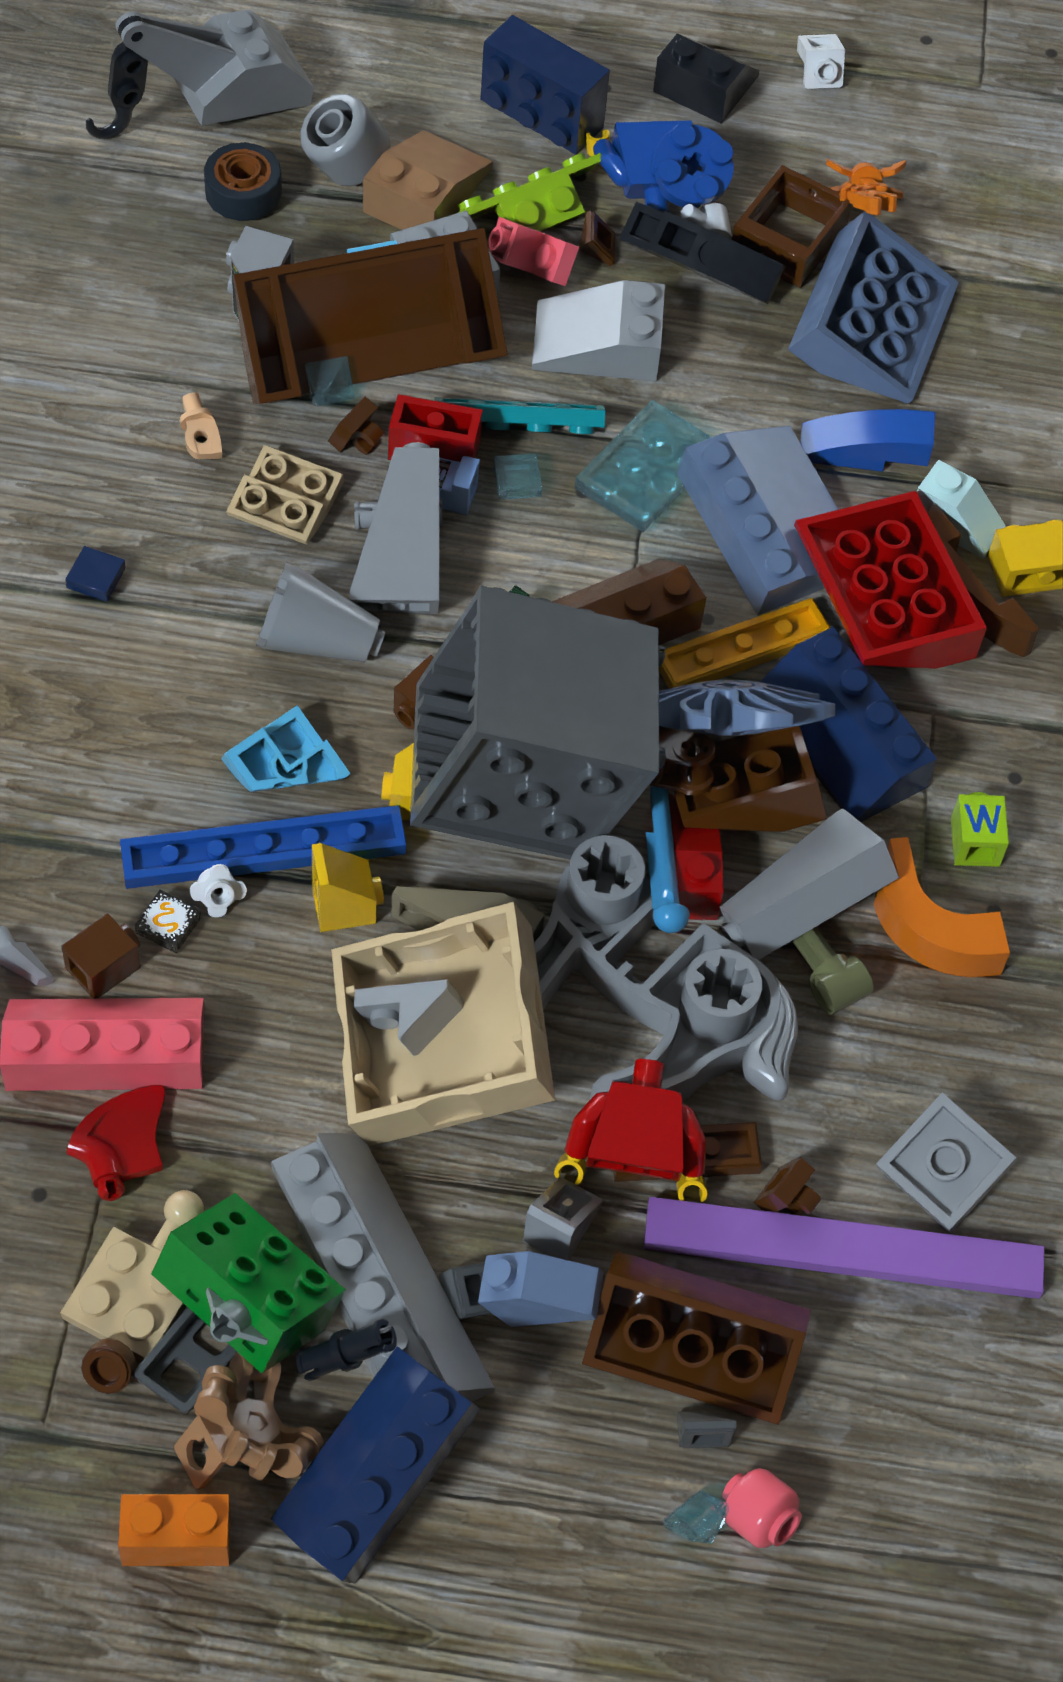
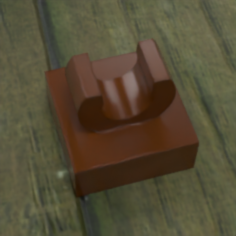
M365 396L338 424L328 442L341 452L352 441L361 453L367 455L384 434L377 424L369 421L378 407Z
M802 1157L780 1166L753 1203L762 1211L777 1212L785 1208L792 1215L802 1216L804 1212L808 1215L811 1214L821 1201V1197L812 1188L804 1184L815 1169Z

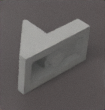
M446 979L355 989L354 1008L370 1026L379 1029H394L398 1027L399 1040L413 1056H416L463 1008V998Z

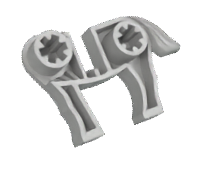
M595 836L581 843L573 852L570 864L561 876L549 921L540 937L534 942L543 1010L572 971L579 970L601 994L618 1008L642 1024L664 1035L656 1048L643 1058L665 1064L661 1089L680 1092L683 1101L711 1079L727 1071L743 1067L744 1077L752 1086L768 1098L782 1101L788 1093L789 1067L798 1038L796 1009L785 987L762 962L705 923H702L644 983L633 976L634 966L627 961L621 966L617 962L655 925L651 885L645 874L643 857L631 843L616 836ZM635 1064L625 1069L602 1075L592 1085L590 1099L596 1093L609 1092L612 1082L632 1084Z

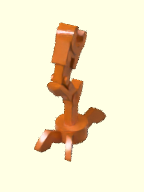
M827 159V166L840 174L849 176V181L840 186L830 188L840 192V201L850 202L853 204V207L872 215H881V210L892 213L896 212L897 198L903 199V192L883 184L882 178L896 175L906 167V160L895 163L891 167L878 170L875 165L868 162L859 163L850 169Z

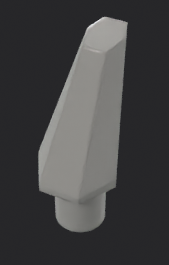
M0 926V965L35 985L46 986L53 984L54 976L29 949L26 942H15L8 928Z

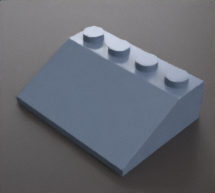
M864 211L837 232L788 350L820 374L908 404L914 399L959 282L873 215Z
M790 426L725 432L686 447L677 475L757 616L824 589L825 587L794 525L798 519L839 509Z

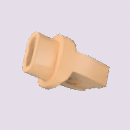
M193 392L184 395L182 403L185 413L181 415L179 422L181 428L185 430L187 451L195 459L222 458L221 438L216 421L210 410L202 407L199 393ZM203 436L207 440L204 443H199L196 441V438Z

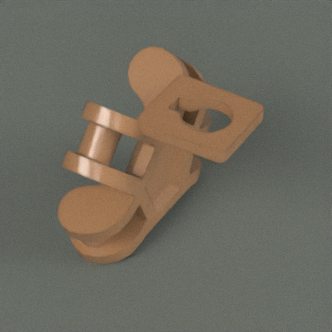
M237 1352L230 1361L229 1367L214 1365L206 1369L202 1380L203 1390L199 1392L194 1405L197 1416L174 1445V1450L196 1489L205 1487L224 1464L234 1466L238 1461L249 1466V1476L257 1480H262L269 1470L284 1478H296L307 1468L308 1461L314 1460L325 1445L323 1437L314 1428L308 1426L292 1428L284 1425L274 1408V1394L281 1374L280 1362L261 1374ZM249 1381H254L255 1398L246 1397ZM195 1440L199 1442L205 1441L209 1447L205 1452L206 1462L203 1469L197 1465L193 1457L192 1448Z

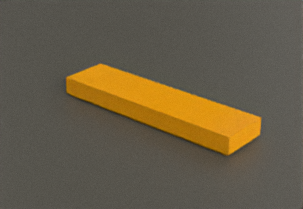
M812 597L666 648L664 651L666 652L665 659L662 665L659 666V672L669 689L699 682L715 681L786 656L795 645L831 627Z

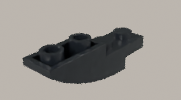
M637 201L619 238L628 245L684 267L703 278L766 304H769L786 267L761 253L669 212H661Z

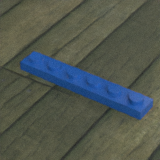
M399 805L120 839L126 889L198 880L202 872L217 864L226 865L232 876L312 866V844L323 843L364 859L406 854V840Z

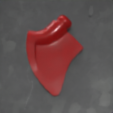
M149 1085L106 1101L91 1111L73 1132L66 1154L86 1164L95 1188H98V1196L105 1201L117 1200L125 1192L123 1182L126 1180L147 1176L163 1170V1164L156 1144L157 1126L165 1100V1089L163 1086Z

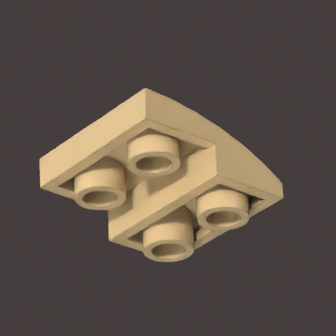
M264 445L250 475L244 474L226 513L228 516L307 545L330 511L344 483V477L339 472Z

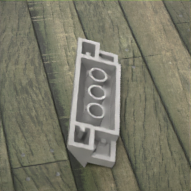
M317 1133L316 1142L272 1160V1171L293 1210V1220L315 1263L346 1289L337 1307L348 1329L354 1331L373 1324L377 1320L385 1319L389 1321L387 1327L380 1329V1331L393 1326L397 1336L396 1347H400L468 1400L473 1402L494 1392L495 1387L367 1143L358 1134ZM393 1351L365 1359L373 1378Z

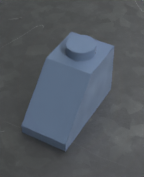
M531 1251L487 1255L478 1303L510 1327L596 1320L604 1272L598 1267Z

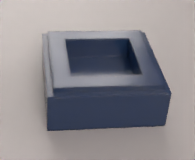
M84 546L65 579L66 588L107 602L126 569L125 559Z

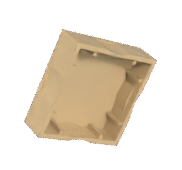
M514 902L449 918L440 924L424 930L392 933L331 949L337 1011L340 1015L344 1031L342 1067L348 1125L368 1146L555 1101L532 926ZM446 979L463 998V1008L416 1056H413L399 1040L398 1027L394 1029H379L370 1026L354 1008L355 989Z

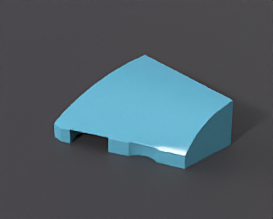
M298 705L240 742L221 758L231 773L250 792L345 779L351 774L327 740L322 741Z

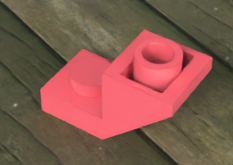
M502 217L498 218L496 227L491 231L488 240V249L496 261L563 286L567 284L579 249L577 245Z

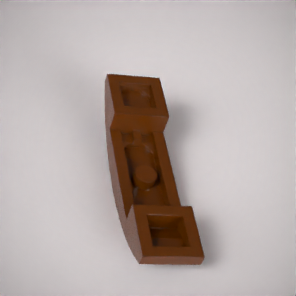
M937 504L929 507L928 515L987 627L984 637L1021 657L1031 654L1039 631L1037 625L1013 597L1000 604L997 603L956 553L961 533Z

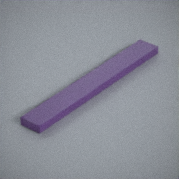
M649 1197L643 1246L645 1250L1040 1299L1043 1294L1044 1246Z

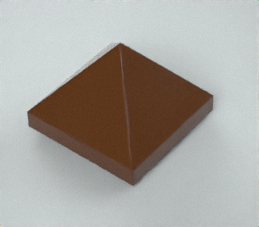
M590 210L586 212L579 250L611 266L615 264V232L595 212Z

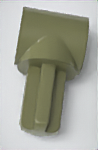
M817 927L812 928L793 940L794 945L813 969L810 977V988L816 1002L828 1015H833L873 993L872 978L862 961L855 956L847 957L844 953L836 954Z

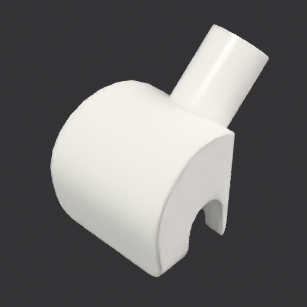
M709 203L701 207L700 210L692 204H687L683 207L681 211L683 219L732 240L728 211L723 204Z

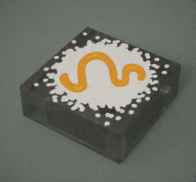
M159 890L135 924V932L177 954L201 919V910Z

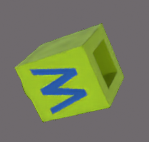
M983 792L958 795L951 816L954 865L1000 867L1009 844L1005 796L988 795Z

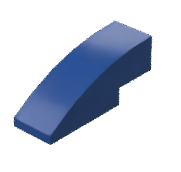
M891 409L857 411L826 416L802 423L800 444L811 463L883 472L885 461L928 466L934 445L935 412Z

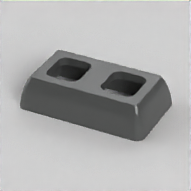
M188 1307L135 1370V1377L140 1383L181 1413H189L194 1408L197 1396L203 1390L202 1380L206 1369L214 1365L227 1367L234 1354L237 1353L229 1344L219 1355H211L194 1342V1337L206 1323ZM178 1360L186 1363L201 1376L190 1392L185 1395L178 1394L161 1380L168 1368Z

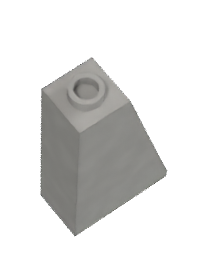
M415 442L408 443L403 448L395 447L350 588L349 600L369 613L438 614L439 448H430L425 443Z
M843 808L837 811L720 906V910L727 923L722 927L725 938L759 960L895 881L899 876L884 840Z

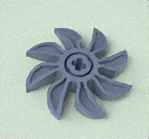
M705 681L659 691V726L707 735H750L813 723L835 716V704L820 700V694L756 681Z

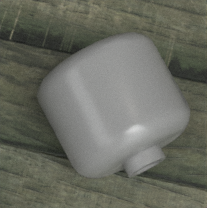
M334 94L322 99L309 111L300 131L301 147L308 158L329 180L341 186H356L363 183L365 175L381 155L390 149L389 134L383 124L359 98L350 94Z

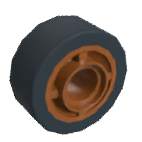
M241 142L220 147L208 157L204 166L205 194L207 202L215 212L225 218L246 221L268 215L278 206L282 196L280 162L271 151L261 145Z

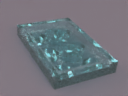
M651 400L576 477L575 489L644 533L685 490L683 483L677 475L685 448L709 439L711 436L659 403Z

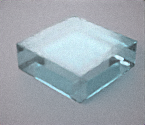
M537 453L494 456L493 467L499 500L541 497L542 484Z

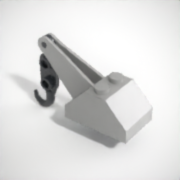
M251 9L214 15L203 26L152 17L132 11L120 16L115 25L123 41L116 46L112 54L109 73L108 96L116 111L115 118L105 127H96L94 121L88 118L86 120V130L95 138L108 139L117 136L128 127L132 118V111L141 101L145 92L148 61L175 79L201 126L311 105L314 86L283 35Z

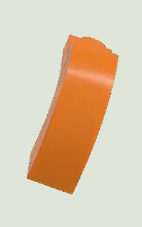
M891 838L887 849L899 878L879 889L873 903L878 919L887 935L912 959L933 970L962 977L1001 975L1010 955L1001 913L960 914L948 911L935 904L924 893L919 884L909 838Z

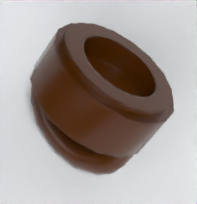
M102 1339L93 1344L82 1359L81 1370L89 1386L98 1392L111 1394L117 1393L126 1387L135 1374L138 1362L130 1348L121 1341Z

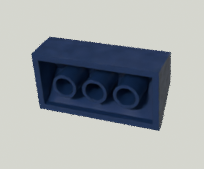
M834 627L795 645L760 681L761 683L820 694V700L835 704V716L799 725L816 777L840 809L843 808L860 822L928 788L937 758Z
M397 1346L273 1514L271 1520L297 1546L343 1582L355 1584L481 1409Z

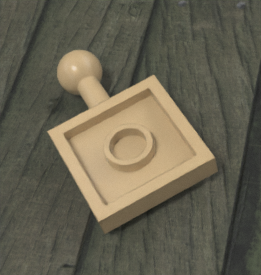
M180 1190L170 1195L164 1205L166 1221L151 1246L113 1227L61 1310L62 1319L101 1340L114 1339L121 1341L130 1348L135 1358L143 1361L180 1317L186 1307L151 1273L170 1232L204 1212V1204L201 1198L189 1190Z

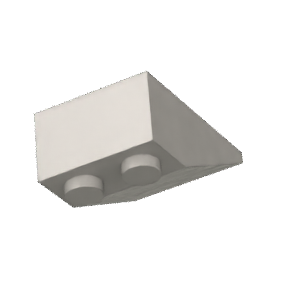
M622 280L538 300L531 370L656 381L661 352L665 284Z

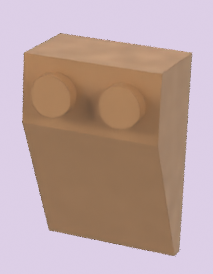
M423 130L385 151L363 178V212L401 230L459 212L457 205L469 199L492 169L493 161Z

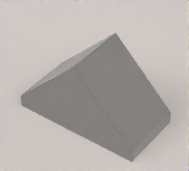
M560 1177L530 1205L526 1215L523 1241L549 1256L569 1261L604 1200Z

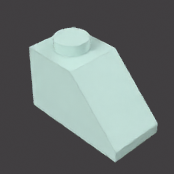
M938 460L917 489V494L927 513L929 507L937 504L961 533L958 546L985 559L995 530L1005 528L1006 525L978 481Z

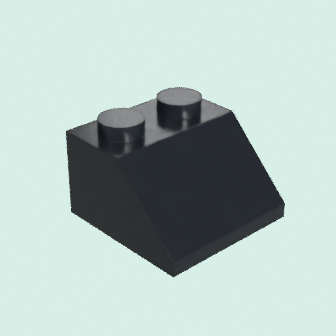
M676 34L657 57L653 92L722 124L758 78L760 70L691 38Z

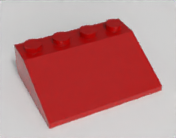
M916 491L795 521L794 526L862 665L937 669L977 657L987 627Z

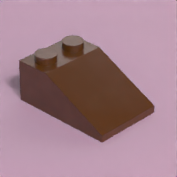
M799 726L750 735H740L714 743L715 757L710 762V768L714 774L712 788L700 795H686L679 791H674L683 826L686 828L785 832L827 819L818 781ZM696 748V754L700 752V748ZM692 773L688 776L689 782L692 781Z

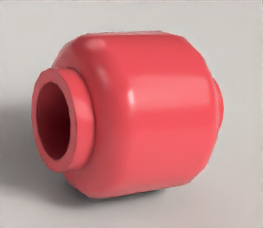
M758 1468L745 1475L738 1473L731 1478L724 1488L722 1494L723 1499L726 1500L723 1507L724 1521L754 1547L768 1548L772 1545L779 1547L785 1544L799 1527L802 1514L799 1511L800 1500L797 1493L769 1470Z

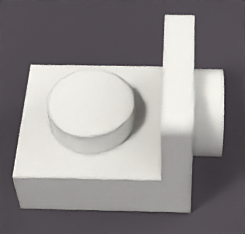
M837 35L798 36L797 52L804 62L803 84L805 88L842 87L845 48Z

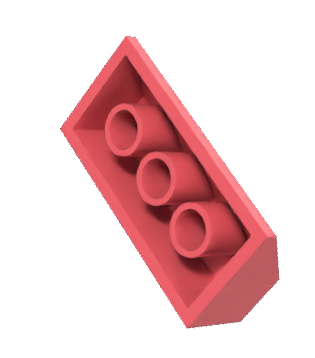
M204 998L9 999L2 1020L0 1069L5 1091L134 1090L149 1085H161L164 1089H202Z

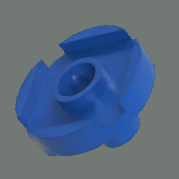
M686 123L678 124L672 131L663 136L652 156L651 172L652 176L655 175V180L659 184L658 190L668 201L680 207L692 204L699 208L702 204L718 200L726 191L733 176V149L729 142L723 140L721 136L709 128ZM684 159H696L699 161L703 172L696 170L694 175L688 174L686 172L687 165L682 163Z

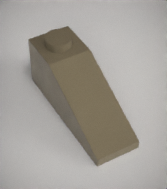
M397 886L392 893L391 917L418 931L433 927L449 918L514 902L532 926L535 942L542 934L545 914L539 912L529 901L514 899L504 893Z

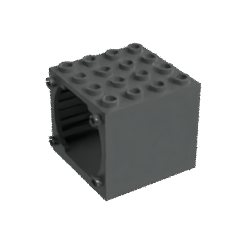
M481 585L416 684L410 826L569 860L575 849L585 840L595 836L608 835L659 774V768L663 767L666 760V749L663 747L659 748V666L662 665L665 659L666 652L664 651L666 649L665 646H658V628L643 625L634 620H623L598 614L589 609H577L553 603L544 598H532L511 593L502 588Z

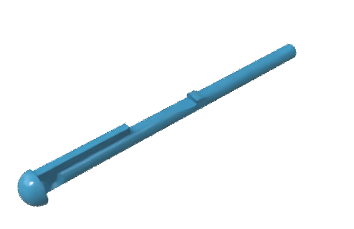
M651 786L650 800L654 832H646L653 920L661 931L677 933L688 924L690 912L687 907L679 902L668 789Z

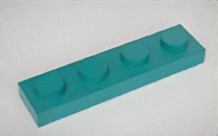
M434 397V401L482 409V422H484V428L509 430L510 423L527 424V430L534 432H551L552 425L569 426L570 433L594 434L595 427L605 428L606 410L603 405Z

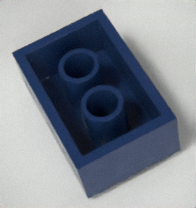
M511 15L484 41L480 100L515 119L521 125L541 134L557 146H561L577 155L586 146V133H590L594 138L604 128L610 70L518 17Z

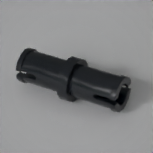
M380 1319L373 1324L354 1331L349 1329L337 1331L331 1335L330 1340L299 1350L296 1357L298 1371L300 1374L314 1369L304 1376V1379L313 1381L320 1376L339 1369L348 1372L359 1368L363 1360L381 1353L391 1352L396 1348L397 1336L393 1326H390L380 1331V1329L387 1327L389 1321Z

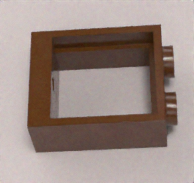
M781 165L734 225L732 240L786 266L781 279L801 288L830 250L837 232L847 225L852 204L840 201V192L832 190L801 173ZM780 204L825 225L809 247L763 226Z

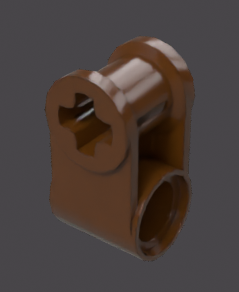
M659 726V748L663 747L666 749V760L663 767L659 768V774L649 786L679 791L686 795H700L709 791L714 782V774L710 768V762L715 757V744L713 740L700 733H687ZM696 747H699L700 752L696 754ZM692 773V781L689 782L688 776Z

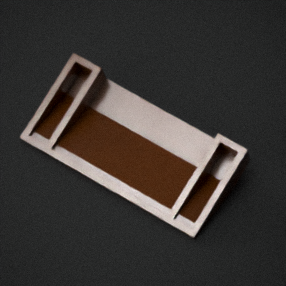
M485 228L233 275L244 362L253 404L294 398L306 393L438 367L508 356Z

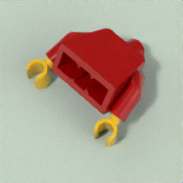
M636 1059L632 1084L612 1082L609 1092L596 1093L572 1121L564 1147L566 1153L560 1157L554 1170V1175L557 1179L564 1165H572L578 1171L575 1185L581 1183L588 1166L677 1181L676 1188L680 1201H684L683 1191L685 1188L695 1185L700 1188V1202H704L707 1199L706 1184L702 1176L705 1173L706 1138L693 1109L682 1104V1094L677 1091L661 1089L664 1063L651 1059Z

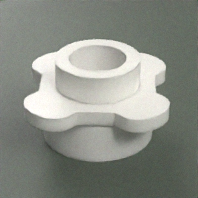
M217 864L201 873L197 882L193 883L190 887L192 899L201 901L207 906L208 914L212 917L224 916L227 912V907L235 900L243 899L247 893L244 882L236 881L228 867L223 864ZM217 888L223 889L220 894H215L214 890Z

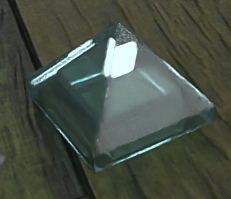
M699 1490L665 1517L662 1523L668 1530L691 1542L712 1544L727 1518L729 1505Z

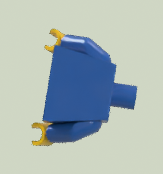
M692 120L616 122L611 138L612 143L610 142V132L608 129L602 131V138H593L590 133H586L587 154L590 157L601 154L600 165L615 185L623 187L626 198H645V205L661 212L666 211L670 213L669 201L658 190L659 184L655 180V175L652 176L651 160L658 143L664 135L672 131L678 124L686 123L693 125ZM691 158L690 160L684 159L682 163L687 165L686 172L690 175H694L696 170H702L699 161Z

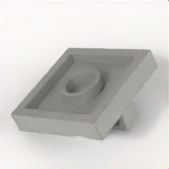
M942 1092L876 1163V1166L951 1234L1017 1162V1157Z

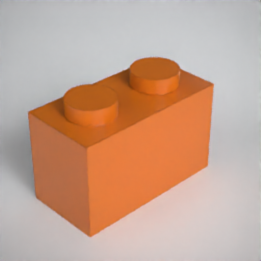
M121 1494L118 1549L122 1566H229L231 1531L229 1494Z

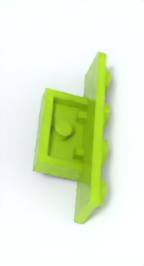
M584 153L577 154L563 161L562 165L564 168L551 172L550 167H546L532 173L527 177L529 182L517 187L515 181H512L494 189V197L482 201L480 195L467 199L457 205L460 210L458 213L467 211L471 219H475L495 210L498 217L544 232L580 217L585 213L571 179L596 167L601 162V154L599 153L589 158H586Z

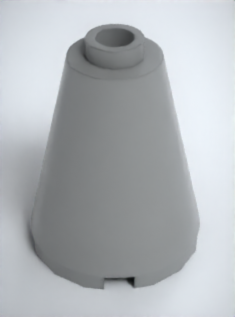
M286 562L256 646L266 650L365 662L368 654L377 657L385 631L378 629L380 623L378 618L298 566Z

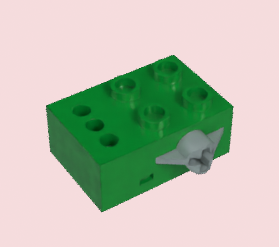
M236 1193L171 1231L151 1273L152 1276L210 1327L211 1335L215 1340L227 1342L261 1374L324 1332L346 1291L324 1269L318 1266Z

